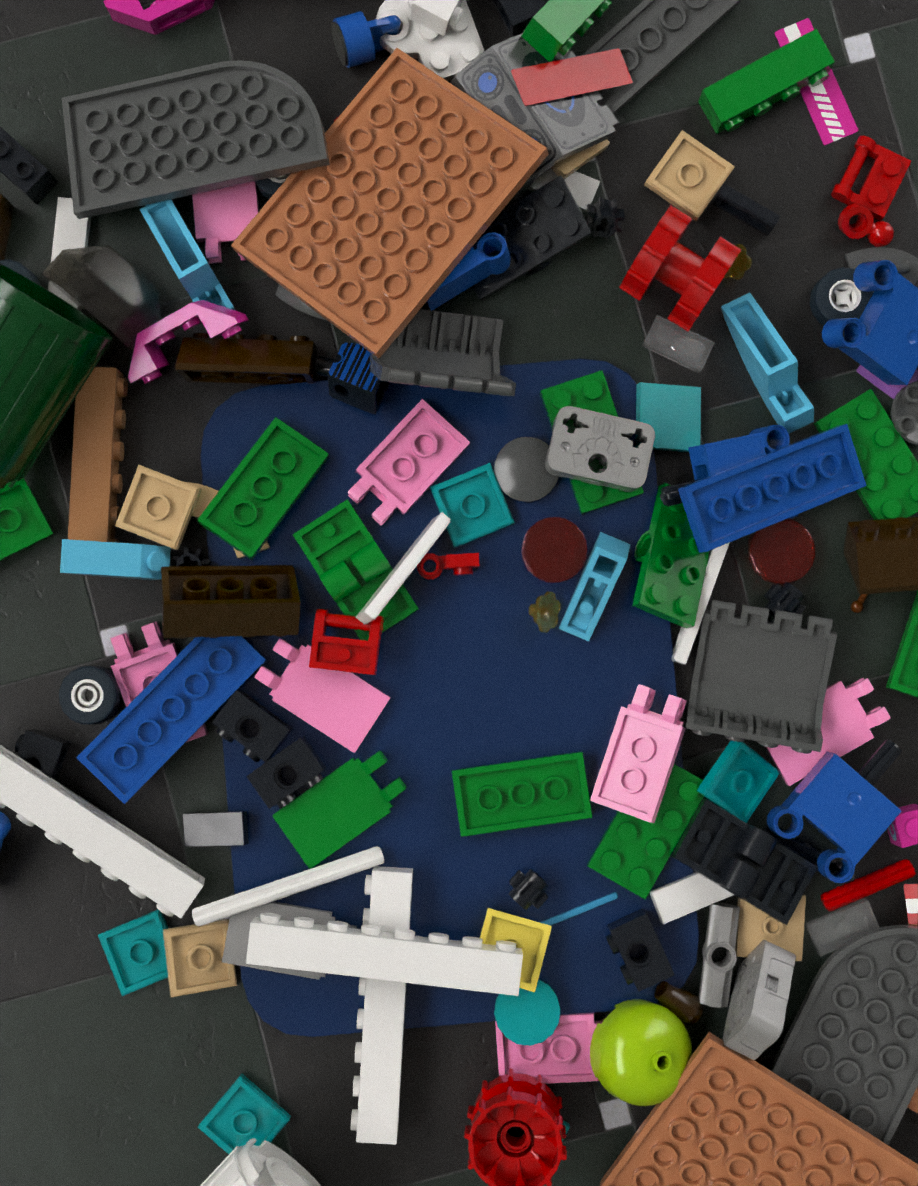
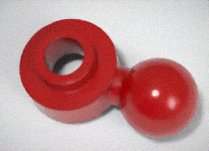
M851 204L845 207L839 215V229L851 239H860L868 235V240L872 245L884 247L894 237L893 227L885 221L874 223L870 210L861 204ZM858 215L856 223L850 224L851 217Z

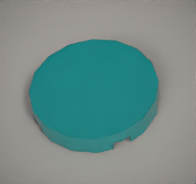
M538 979L535 992L519 988L518 996L499 994L495 1002L494 1015L498 1028L506 1038L516 1044L531 1046L542 1043L554 1033L559 1023L560 1004L557 995L550 985Z

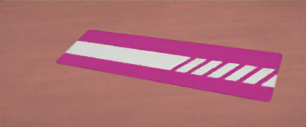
M806 18L775 31V36L780 47H783L813 31L814 28L810 19ZM832 69L828 73V79L815 87L809 84L800 89V93L824 145L858 132L857 125Z

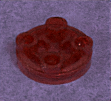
M560 517L542 519L531 526L525 534L521 547L522 559L528 572L541 581L548 583L567 581L582 569L586 561L587 543L585 536L578 526L567 519Z
M785 519L754 532L749 539L748 556L754 571L764 581L777 584L791 583L802 578L810 570L815 558V544L811 534L803 525L794 520Z

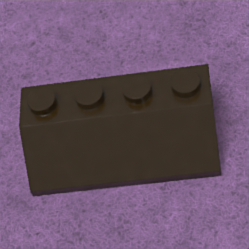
M194 333L193 338L183 337L176 361V371L187 382L278 385L307 382L314 384V381H316L315 363L317 347L314 341H309V337L290 336V340H277V337L273 335H258L257 339H245L244 335L236 334L224 340V338H210L208 333Z
M918 517L848 522L843 552L859 594L918 590Z
M294 565L161 567L163 638L184 639L186 637L218 638L226 636L253 637L272 635L283 637L299 634L300 597Z

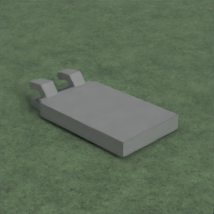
M273 901L230 916L222 963L317 980L326 976V973L246 964L250 923L255 917H260L261 913L281 915L280 920L294 921V917H309L314 919V924L327 925L328 921H335L336 918L332 917L331 911ZM348 924V928H357L355 925Z

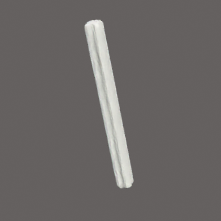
M379 846L194 908L192 910L193 921L196 926H203L384 863L382 850Z

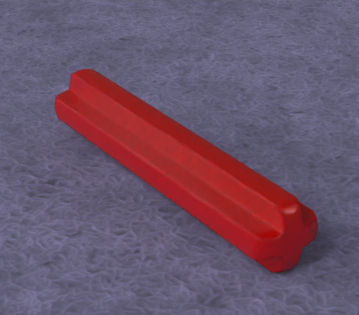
M903 859L823 893L821 901L826 910H836L914 877L916 874L910 860Z

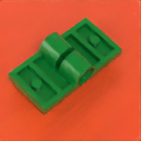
M664 483L658 487L650 528L642 534L635 547L634 557L636 561L642 564L632 606L688 629L695 626L710 551L699 553L683 503L669 507L664 506L663 501L660 500L661 489L670 486V484Z
M348 499L293 534L295 540L319 575L323 585L344 615L357 616L393 570ZM403 584L379 614V616L384 618L382 633L419 610ZM354 629L360 640H369L370 631Z

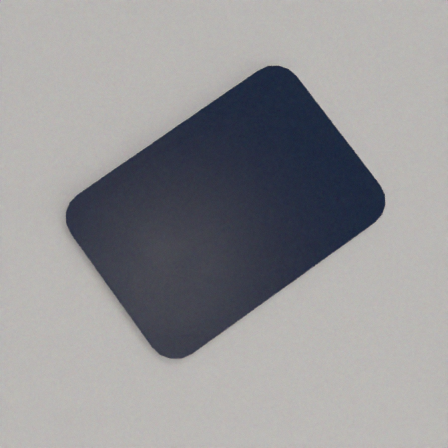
M572 359L500 366V374L516 382L515 396L509 397L482 392L475 393L390 382L376 415L332 398L329 395L328 380L314 381V384L302 382L258 386L232 395L215 409L203 431L201 468L204 486L219 491L275 417L329 453L327 461L268 538L267 542L270 549L258 552L253 560H250L248 557L237 558L232 546L206 529L208 558L212 561L209 566L294 565L300 597L299 634L283 637L274 635L243 637L266 659L261 666H265L281 677L291 661L272 650L279 639L285 640L297 649L301 645L306 647L309 644L311 646L317 609H326L329 613L344 615L295 540L294 533L348 499L394 569L430 521L440 514L430 488L405 515L396 509L382 526L372 518V513L383 502L371 491L368 492L358 505L348 496V491L362 478L356 472L358 466L422 399L470 442V445L436 480L432 485L434 486L488 463L491 464L494 471L498 453L508 442L514 439L533 437L550 445L552 427L540 391L603 370L618 417L636 421L637 384L628 373L606 361ZM633 434L629 440L633 441L632 447H635L636 434ZM654 450L651 453L645 483L642 485L644 491L642 495L581 515L569 478L558 477L552 491L545 497L528 503L515 500L502 491L515 522L511 526L457 548H454L447 529L442 532L427 553H433L437 556L479 553L480 566L479 568H473V574L454 575L453 570L443 569L441 575L433 580L421 577L416 566L404 581V587L419 610L381 634L376 675L354 673L391 697L355 753L272 700L273 696L269 695L272 688L254 678L260 667L238 689L244 691L293 728L272 758L299 738L305 736L326 766V769L320 773L324 779L353 757L355 760L359 758L363 763L380 750L385 755L388 761L370 775L380 789H383L400 777L407 786L406 790L389 801L393 806L390 808L391 812L314 867L379 846L384 856V863L378 866L413 868L410 930L415 931V936L428 937L429 933L434 932L449 935V940L462 941V938L466 936L480 938L488 908L541 922L617 892V899L552 925L539 979L549 984L557 995L560 1004V1015L613 1011L615 1005L631 999H643L656 1004L661 1003L654 997V991L659 983L638 992L634 983L627 985L620 970V966L625 964L620 952L615 955L613 954L605 937L611 934L607 924L642 908L647 913L675 974L663 981L678 988L683 987L697 961L699 941L697 911L662 924L650 893L646 899H643L587 866L617 810L590 801L592 818L461 837L452 770L582 751L590 799L621 706L627 708L628 704L632 703L638 684L656 690L649 711L662 715L669 694L677 697L674 661L671 659L673 650L670 622L632 606L642 564L636 561L634 557L635 547L642 534L650 528L658 491ZM602 532L631 545L627 561L590 640L586 641L560 630L559 626L599 533ZM427 561L424 564L426 572L435 571V562ZM330 626L326 628L325 636L360 640L354 629ZM228 700L220 707V711L226 705ZM253 719L246 720L243 725L244 733L249 737L257 736L259 732L258 723ZM222 737L228 811H247L249 844L231 846L234 894L308 870V866L272 817L273 814L280 810L279 806L276 804L269 809L246 777L266 762L262 759L259 762H255L243 753L245 747L235 739L231 743ZM680 744L674 764L683 769L682 747ZM284 766L281 770V778L288 784L295 783L297 772L291 766ZM302 785L293 793L298 797L307 789ZM670 855L650 891L691 875L693 870ZM373 867L290 895L275 902L331 911L332 917H336L335 921L346 922L349 925L357 926L356 929H361L364 908H370L371 895H365L366 875H372ZM532 869L549 885L544 891L548 895V899L539 909L531 905L526 911L508 894L513 889L509 884V880L518 870L526 874ZM641 943L634 944L630 948L629 956L632 958L642 957L645 954L646 946ZM240 966L241 978L248 1002L264 1022L285 1034L316 1037L363 1032V1029H357L358 1008L364 1009L365 996L359 995L360 977L326 973L325 977L317 980ZM407 983L404 1029L496 1021L494 1011L496 998L499 994Z

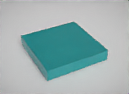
M643 382L636 385V421L647 423L653 427L655 439L652 450L689 452L688 447L700 445L701 387ZM636 435L635 448L642 443L637 440L638 435Z
M490 463L430 487L439 512H443L451 519L446 529L454 548L515 524Z
M730 740L697 791L718 807L747 823L780 774V771L743 741L736 742Z
M158 909L98 934L122 996L168 977L162 930L168 929V925L163 913Z
M241 1073L199 1123L198 1128L226 1153L230 1154L236 1146H244L252 1138H256L257 1141L254 1144L256 1146H260L264 1140L271 1143L288 1123L291 1115Z

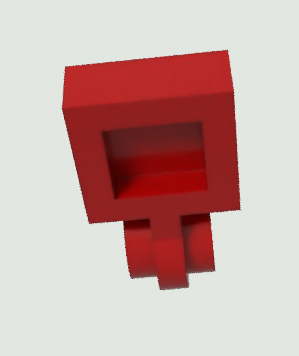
M427 553L418 563L417 570L420 576L427 580L438 578L443 569L453 570L454 575L473 574V568H479L480 566L479 553L448 554L446 556ZM427 561L435 562V571L426 572L424 564Z

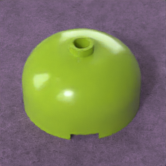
M643 999L623 1001L615 1005V1009L604 1019L602 1024L598 1023L594 1030L590 1045V1062L594 1076L599 1079L609 1094L631 1105L652 1106L662 1103L676 1090L679 1079L688 1060L692 1056V1045L688 1031L682 1021L672 1011L661 1005Z

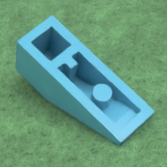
M599 533L561 621L560 630L586 641L590 640L627 561L631 544L605 533Z
M62 539L60 573L161 580V567H170L171 548L145 544Z

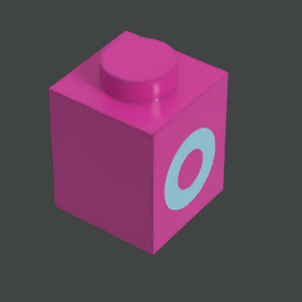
M910 804L899 807L901 813L887 828L891 844L901 848L918 844V805Z

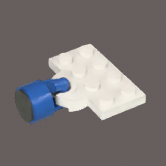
M385 0L379 7L376 19L368 22L363 12L358 11L334 18L333 23H331L336 52L342 65L347 68L374 61L376 52L387 50L392 54L398 48L413 59L418 58L419 63L446 81H451L458 72L485 51L466 0H463L460 5L463 12L456 27L449 26L445 36L410 19L414 0Z

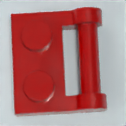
M859 136L854 146L856 151L840 184L835 185L831 196L848 206L851 204H861L870 210L873 218L881 221L888 211L911 160L876 144L870 137ZM869 156L875 159L859 194H856L851 188L866 157Z
M317 609L309 667L376 675L384 623L383 616L378 615L375 620L364 625L356 616L332 614L326 609ZM327 626L370 631L368 641L325 636Z

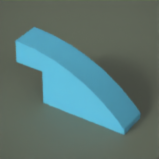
M172 200L147 204L140 208L143 217L170 265L193 302L205 300L236 311Z
M751 293L722 305V314L738 352L776 423L785 427L788 433H791L814 422V407L798 385V361Z

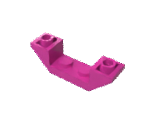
M105 0L103 2L113 21L156 35L211 9L215 0H156L145 10H143L139 0Z
M205 300L189 303L137 333L128 374L130 383L143 380L144 384H147L162 376L160 369L168 366L169 363L159 346L174 339L175 335L173 332L183 327L184 331H187L202 323L210 338L222 335L225 340L241 332L242 330L239 325L248 321V317L244 313Z

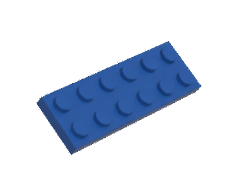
M843 424L678 488L698 551L702 553L867 485L848 426Z
M242 636L195 637L76 758L119 800L126 804L234 692L248 680L266 659Z

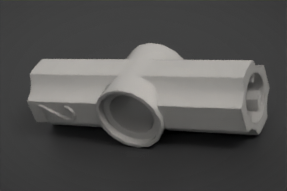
M720 902L710 905L706 940L702 947L703 965L699 989L700 1004L717 1008L728 1007L732 969L737 960L735 944L740 911L739 906ZM716 948H726V956L723 960L719 962L712 961L711 955Z

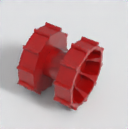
M670 205L641 248L619 288L639 301L642 300L655 279L681 295V298L667 319L688 332L741 249L720 236L706 259L679 243L692 218Z
M510 1068L508 1074L499 1076L489 1083L483 1080L481 1092L478 1094L474 1106L470 1105L468 1107L467 1117L471 1119V1125H466L464 1138L468 1139V1169L474 1168L479 1177L489 1186H543L545 1184L552 1186V1176L557 1171L560 1161L567 1159L566 1146L562 1145V1139L566 1138V1127L563 1125V1117L560 1110L562 1109V1097H556L551 1089L542 1082L541 1074L533 1077L527 1074L514 1073V1070ZM516 1126L522 1128L525 1133L520 1137H513L507 1130Z

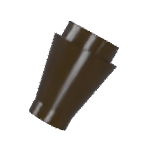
M662 981L657 985L654 997L665 1008L672 1011L683 1024L691 1026L700 1019L703 1013V1004H700V999L697 995L675 987L666 981Z

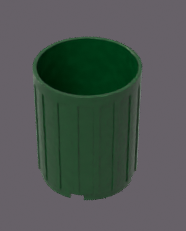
M1 263L0 488L4 489L7 482H11L8 487L13 488L17 481L26 477L107 349L112 337L105 329L80 310L36 282Z

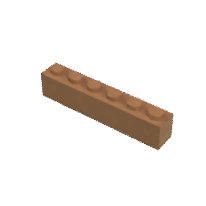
M94 367L75 398L68 525L69 540L119 543V540L115 539V524L121 511L120 507L117 506V493L120 494L122 492L123 479L122 475L118 474L119 461L124 459V443L120 442L121 429H125L126 413L125 410H122V397L127 396L128 383L127 379L123 378L124 374L117 368Z

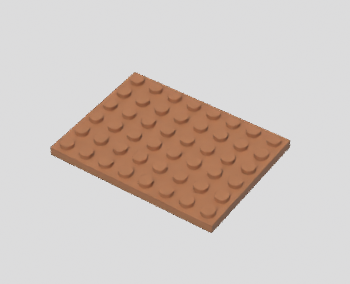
M398 48L394 50L325 132L330 165L291 173L231 244L238 254L377 358L384 354L549 155L547 147Z
M709 1032L688 1060L674 1093L662 1103L655 1105L603 1176L600 1186H918V1164L755 1060L724 1046L722 1039Z

